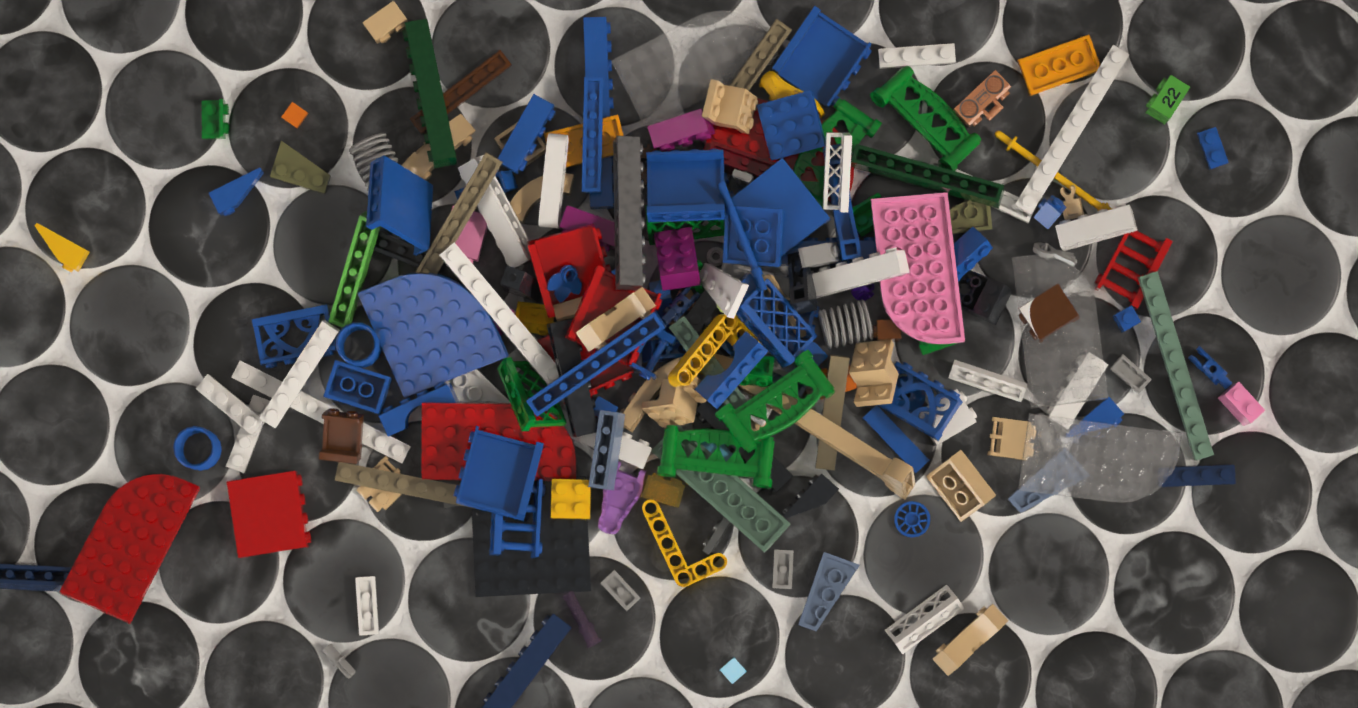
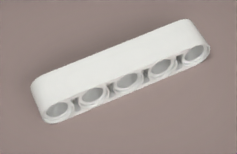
M548 133L539 210V227L559 228L569 143L568 135Z

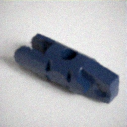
M685 287L663 310L665 315L662 317V321L666 326L672 320L677 322L701 295L696 292L689 300L685 295L688 294L691 287Z

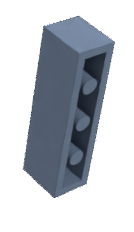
M604 410L599 412L588 487L614 490L625 414Z

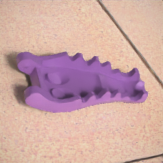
M618 461L614 490L603 489L602 512L598 527L601 531L608 534H616L620 530L623 520L641 495L646 471L642 469L638 473V477L619 470L621 467L620 461Z

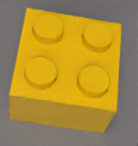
M552 479V519H590L591 487H588L589 480Z

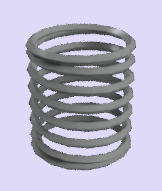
M386 133L367 137L349 149L351 155H356L353 161H360L356 167H364L359 171V174H366L362 177L364 181L369 180L370 162L389 154L392 155L388 158L396 163L398 162V158L394 157L396 153L391 151L392 145L388 144L390 140L386 138ZM386 141L384 144L380 146L373 147L380 142ZM383 148H388L385 152L375 154ZM369 181L365 184V187H368L367 191H369Z
M863 299L857 301L863 333L853 302L850 303L856 334L845 303L843 308L848 333L840 306L837 305L836 307L841 335L833 308L830 307L829 311L834 336L826 310H819L820 325L828 350L832 348V344L835 348H838L839 342L843 347L846 341L851 345L853 339L856 343H859L860 337L864 342L867 336L872 340L871 320Z

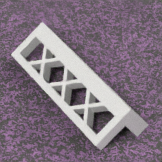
M826 132L823 209L848 212L852 135L850 133ZM831 137H841V145L836 150L830 145ZM836 154L840 158V164L833 169L829 162ZM835 173L839 177V183L832 188L829 184V178ZM834 192L838 196V205H827L828 197Z
M945 585L885 629V631L899 651L904 654L964 610V607L952 590ZM947 592L951 596L945 601H940V598ZM928 606H934L930 612H924ZM918 617L917 622L909 624L910 619ZM898 628H903L902 633L896 637L892 634Z

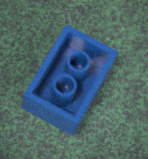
M335 360L323 397L381 415L392 378Z

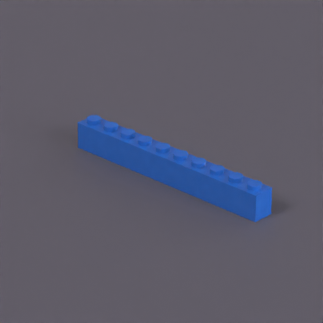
M606 17L583 18L585 77L604 78L603 118L610 117V109H614L613 97H609V90H613V79H609V71H612V60H608V52H612L611 41H607V34L611 33V24L607 22ZM613 156L602 159L601 193H590V209L613 208Z

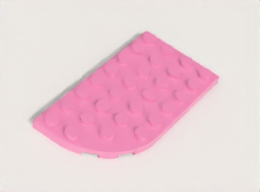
M948 192L871 199L876 253L880 252V255L886 253L885 250L897 248V251L905 250L910 272L880 281L882 301L887 314L900 330L916 340L930 344L965 342Z

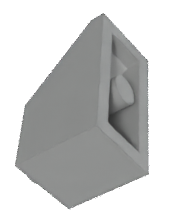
M837 242L798 249L802 268L823 267L841 261Z

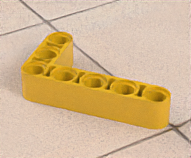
M725 314L717 315L669 373L668 381L673 387L689 385L725 340L732 346L739 339L737 333L741 337L746 331L759 343L761 342L736 315L734 318H729Z
M651 499L644 502L642 506L643 513L677 585L687 587L726 567L727 558L721 553L713 554L687 566L659 504ZM648 503L656 505V511L653 514H649L645 510ZM658 520L662 521L665 525L662 531H656L653 527L654 523ZM664 538L672 540L673 545L671 548H663L661 543ZM674 555L681 558V563L678 566L670 564V558ZM717 556L722 557L724 560L723 566L719 568L713 565V559ZM698 565H704L707 569L706 574L702 576L697 575L695 568ZM679 574H688L689 581L686 584H681L678 581Z

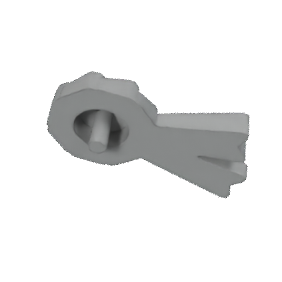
M1034 243L1033 252L1041 258H1056L1072 266L1077 264L1078 260L1075 259L1074 253L1056 250L1048 243Z

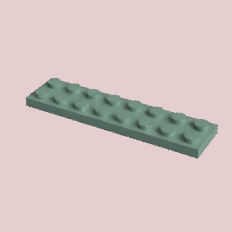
M675 425L678 426L679 431H685L680 425ZM663 439L651 451L660 460ZM683 440L681 443L687 457L690 456L698 445L696 441L689 442L688 440ZM701 444L700 447L707 460L712 453ZM676 470V474L764 553L791 525L738 476Z

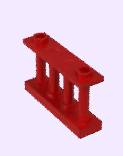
M1139 231L1124 234L1103 274H1098L1094 282L1097 284L1095 290H1100L1103 285L1128 298V301L1131 302L1129 306L1132 305L1134 310H1137L1144 298L1138 277L1143 276V274L1139 275L1116 263L1115 260L1119 252L1146 265V268H1148L1146 274L1158 271L1173 241L1165 238L1163 242H1158ZM1128 235L1155 248L1154 251L1157 252L1155 257L1148 258L1125 246L1124 243ZM1110 269L1136 281L1139 285L1137 292H1131L1106 279Z

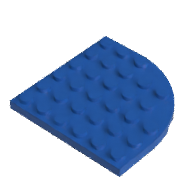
M408 273L391 278L357 293L369 321L379 338L382 350L404 398L509 356L494 320L464 285L451 278L434 273Z

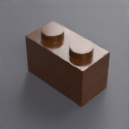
M891 319L877 320L872 327L873 338H876V341L891 339L893 342H898L901 339V330Z

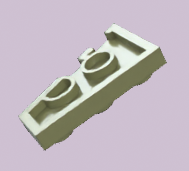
M281 141L270 178L325 194L331 176Z
M966 200L949 208L952 234L967 232L971 227L978 231L992 229L991 210L988 205Z

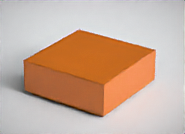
M292 102L281 118L298 129L308 115V112Z

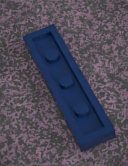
M1235 465L1157 468L1158 487L1236 484Z

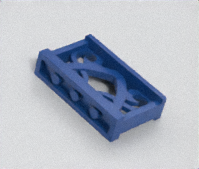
M326 304L252 319L260 365L266 368L277 367V363L284 362L285 365L295 363L319 327L320 316L325 315V320L329 321V306ZM303 320H308V321H309V324H308L307 326H312V327H311V328H305V327H303V326H302V321H303ZM291 321H294L300 330L309 332L305 341L298 348L292 347L280 339L289 331ZM283 325L284 331L276 335L275 333L280 332L277 330V326ZM261 327L265 328L270 337L264 343H262ZM335 338L323 357L334 355L333 352L337 351ZM274 341L276 344L271 347L270 352L276 349L278 354L275 357H269L266 355L265 349L269 343ZM284 350L291 353V355L283 356Z
M896 361L894 364L899 375L906 374L908 381L903 382L901 379L900 383L903 386L901 388H898L896 385L892 404L877 406L939 441L943 431L959 406L963 403L959 398L960 394L952 389L950 391L945 390L944 385L936 380L934 382L928 380V376L921 371L918 373L912 370L913 367L906 362L901 364ZM914 379L918 380L921 383H914ZM925 390L929 401V408L920 407L910 414L908 412L910 401L906 394ZM933 390H935L939 394L935 396ZM902 396L905 400V404L903 406H898V402L902 401L900 399V397ZM941 399H949V408L945 411H938L937 407L941 408L946 405L940 403ZM921 412H929V415L924 413L925 418H919ZM936 416H943L937 427L934 428Z

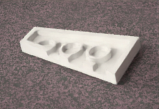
M704 263L702 270L699 272L702 286L724 314L729 318H734L749 285L731 277L730 274L724 273L712 264Z

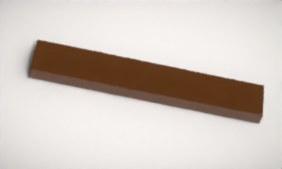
M501 50L443 93L447 115L512 66ZM421 110L411 117L410 120L422 135L426 132V127L421 126L420 116H423Z

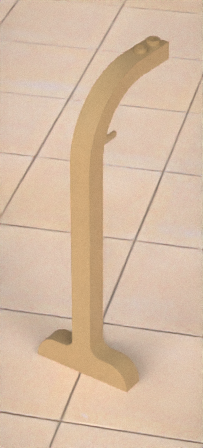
M714 354L724 370L731 365L732 358ZM682 357L676 358L654 372L657 376L656 380L652 378L649 381L646 380L637 393L634 392L628 400L629 405L626 409L623 408L620 413L625 414V429L633 433L645 415V412L641 409L642 403L653 401L660 394L662 380L668 379L669 373ZM738 385L737 387L754 397L769 386ZM782 393L784 409L788 410L791 408V405L797 404V399ZM768 405L769 407L773 408L772 410H774L775 412L779 413L780 415L782 414V411L780 409ZM810 409L800 420L794 423L885 482L886 487L902 499L906 500L915 486L912 466L898 458H893L892 460L813 409Z

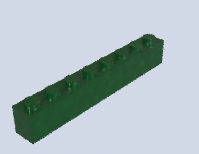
M421 19L405 22V30H402L404 41H408L409 47H406L407 58L412 60V64H409L411 76L415 75L416 81H413L414 92L419 93V98L416 101L418 110H422L423 116H420L421 126L426 127L427 133H423L425 145L429 144L430 150L427 151L428 160L433 162L434 168L457 164L456 153L428 20Z
M856 144L851 159V165L855 169L941 193L948 192V195L998 209L1004 194L1003 184Z

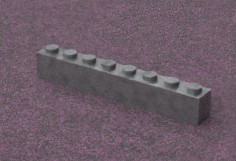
M617 136L613 141L616 290L637 291L645 284V273H643L642 266L645 264V255L642 254V247L645 244V237L642 236L644 217H641V210L644 208V199H641L644 182L641 180L643 162H640L643 144L640 143V137Z

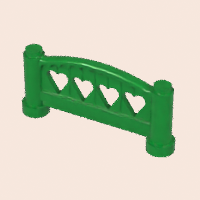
M910 66L902 67L885 84L871 92L870 97L872 101L879 107H884L890 103L943 156L938 160L939 167L956 171L957 166L980 145V136L977 133L969 134L952 108L934 91L912 77L914 71ZM906 88H912L913 93L919 95V99L905 101ZM920 101H925L927 106L932 108V112L918 114ZM938 114L940 119L946 122V126L932 128L933 115ZM947 128H952L954 133L959 135V139L945 141Z
M839 98L833 106L836 109L835 112L821 125L826 140V132H833L832 129L837 126V122L839 120L844 121L848 132L852 135V154L856 144L860 143L865 134L872 139L882 122L878 119L873 120L846 100ZM834 137L836 144H841V137ZM820 147L800 153L793 172L800 179V175L805 173L806 167L813 169L818 182L802 181L801 179L800 181L823 208L825 166H814L811 163V159L816 157V152L821 151L823 153V148Z
M809 350L802 352L795 358L794 363L797 365V368L737 409L729 403L716 412L715 415L719 421L725 423L742 448L748 453L757 447L756 441L775 435L800 420L817 403L820 397L825 396L827 399L835 393L834 386L812 359L814 356ZM798 383L811 387L813 393L807 394L804 399L799 398ZM782 393L797 399V404L791 405V408L788 410L784 409ZM766 404L780 409L782 414L775 416L774 420H768ZM751 415L765 420L766 425L760 427L758 431H753L751 429Z
M667 425L664 430L660 466H657V475L676 477L677 469L749 477L753 478V486L772 488L773 480L770 477L775 441H773L774 437H767L756 441L755 453L745 464L739 453V448L742 446L729 430L705 428L679 431L678 426ZM683 440H688L689 442L696 441L698 444L689 457L686 456L681 446ZM703 442L708 444L715 443L717 445L716 450L706 460L700 445ZM723 444L728 447L730 445L736 447V451L727 462L719 449Z

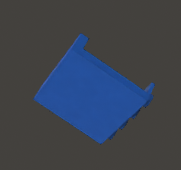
M814 6L772 67V71L801 91L812 90L814 98L818 103L829 109L840 98L838 96L840 91H845L851 83L848 80L851 75H856L860 70L861 66L859 63L861 60H866L871 54V43L867 44L821 13V10Z
M692 149L690 151L646 152L648 222L725 220V202L717 185L724 182L723 150Z
M385 155L370 162L366 227L373 230L381 226L414 245L415 256L429 250L433 184Z
M783 158L731 198L733 204L737 206L784 209L781 257L824 223L826 224L831 220Z
M476 426L475 432H470L468 440L471 443L470 450L466 449L463 460L467 461L466 466L460 469L458 478L462 479L460 486L456 485L453 496L457 497L456 503L524 521L544 443L536 442V445L480 431L478 430L479 426Z

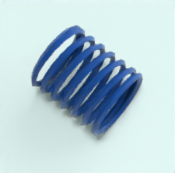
M351 323L344 326L336 338V349L339 356L348 364L360 368L373 365L378 360L382 351L376 332L370 326L363 323ZM357 330L370 332L374 339L372 353L363 360H351L346 357L344 352L346 338Z
M198 426L187 427L179 432L173 445L174 455L179 463L199 471L213 467L220 459L222 451L221 443L217 436L211 431ZM205 433L211 440V454L206 461L193 465L184 456V444L193 434Z

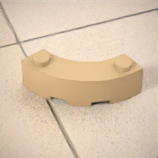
M462 114L449 121L454 149H457L462 144L466 146L473 139L471 136L476 130ZM429 144L423 145L416 152H413L401 165L424 180L431 177V171L434 169L433 162L428 160L427 151L430 150Z
M565 173L563 195L570 196L574 174ZM543 176L524 185L510 202L521 224L525 223L530 210L541 200Z
M641 287L578 330L576 334L588 351L594 348L598 351L607 345L605 342L607 339L639 317L643 320L651 314L650 310L656 305L645 289Z
M991 604L988 608L983 606L976 613L978 617L947 645L943 643L936 650L938 654L933 660L947 676L958 669L975 650L1008 622V619L994 604Z

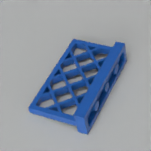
M767 278L764 282L771 290V297H763V291L760 292L757 287L740 304L736 314L781 367L784 368L791 365L795 358L817 335ZM751 299L758 300V310L752 309L748 304ZM762 300L771 301V311L762 310ZM775 301L783 304V312L775 311ZM762 313L771 314V324L763 322ZM775 315H783V325H775ZM788 316H793L796 319V326H788ZM775 328L783 329V339L776 337ZM788 329L796 330V340L787 339ZM800 330H805L810 338L806 341L800 340ZM787 342L796 343V351L793 354L788 351Z

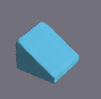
M734 657L720 669L732 684L747 672Z

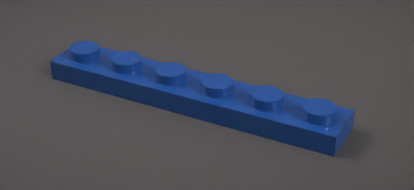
M584 77L582 192L601 193L603 77Z

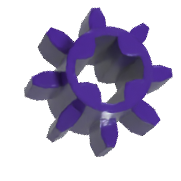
M871 283L853 288L851 293L855 299L866 301L874 295L872 291L875 287Z

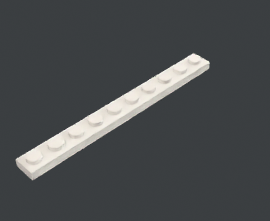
M1112 45L1016 201L1015 207L1028 215L1032 214L1128 58V53Z
M455 242L441 252L439 256L478 300L545 383L549 385L558 379L556 363Z
M239 361L231 377L271 398L282 383V381L242 361ZM302 391L299 392L290 406L324 424L322 414L326 410L334 408ZM363 423L362 444L403 464L411 446Z

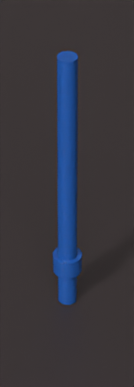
M725 182L718 183L717 185L750 265L752 278H755L760 292L767 290L762 277V269L758 267Z

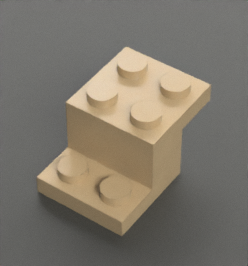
M711 79L702 117L714 125L734 128L741 133L749 134L754 123L753 114L757 110L758 97L747 89L724 85L718 80Z
M891 339L856 343L849 374L857 386L854 399L856 407L892 404L899 373L891 361L894 347Z
M696 376L689 385L673 387L668 379H663L659 399L643 402L641 409L656 421L659 426L664 428L667 425L675 426L694 423L698 402L704 403L707 401L694 390L701 380Z

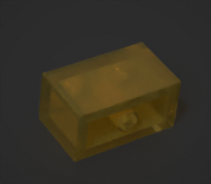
M653 473L652 476L648 475L642 498L679 508L685 485H682V481L674 478L668 481L663 479V476L657 475V473Z

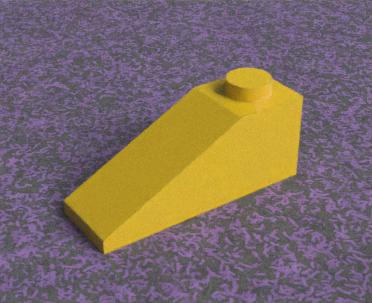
M36 223L35 227L58 261L63 263L62 268L71 273L73 270L79 272L90 252Z

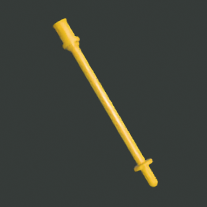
M1001 131L995 132V137L1008 145L1006 151L1012 148L1037 167L1042 160L1016 142L1017 136L1012 140ZM1059 172L1056 173L1055 180L1071 190L1070 186L1074 185L1076 188L1075 194L1096 208L1097 211L1102 209L1112 210L1109 203L1099 202Z

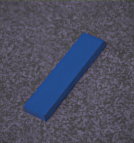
M877 405L863 417L866 423L905 463L913 467L915 474L929 461Z

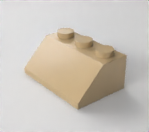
M962 450L958 451L926 476L960 522L996 496Z

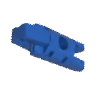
M1199 346L1196 350L1205 361L1201 364L1192 355L1188 359L1215 385L1219 383L1223 388L1227 389L1232 384L1226 377L1228 373ZM1210 366L1214 369L1212 373L1209 370Z

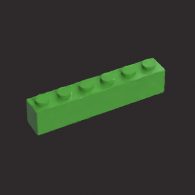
M367 211L359 216L328 321L340 327L353 322L359 301L357 293L362 291L381 227L379 226L373 230L366 227Z

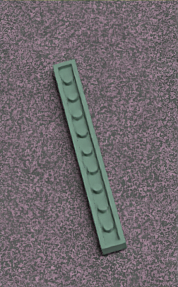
M1158 271L1140 276L1138 280L1194 461L1214 455Z

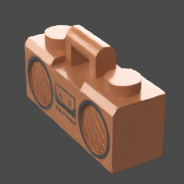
M995 70L958 104L953 111L968 128L971 125L975 127L982 120V114L990 121L1003 109L998 100L1003 101L1010 94L1008 90L1011 86ZM993 103L995 106L987 112L985 109Z

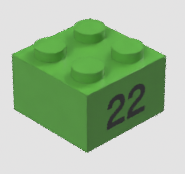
M1172 75L1167 79L1164 77L1156 88V91H1158L1157 95L1153 94L1147 102L1146 107L1148 109L1145 113L1165 125L1171 119L1190 86Z

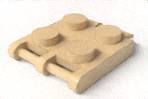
M992 417V421H994L992 434H990L991 445L987 455L1019 460L1033 457L1035 444L1028 443V440H1035L1036 426H1030L1031 422ZM997 422H999L998 434L996 435ZM995 439H997V441H996V447H995V452H994Z
M387 456L374 467V469L391 472L384 465L386 463L394 473L401 474V470L399 468L396 469L388 461L389 458ZM360 486L356 490L365 500L370 496L373 497L368 503L377 512L382 508L387 510L402 495Z

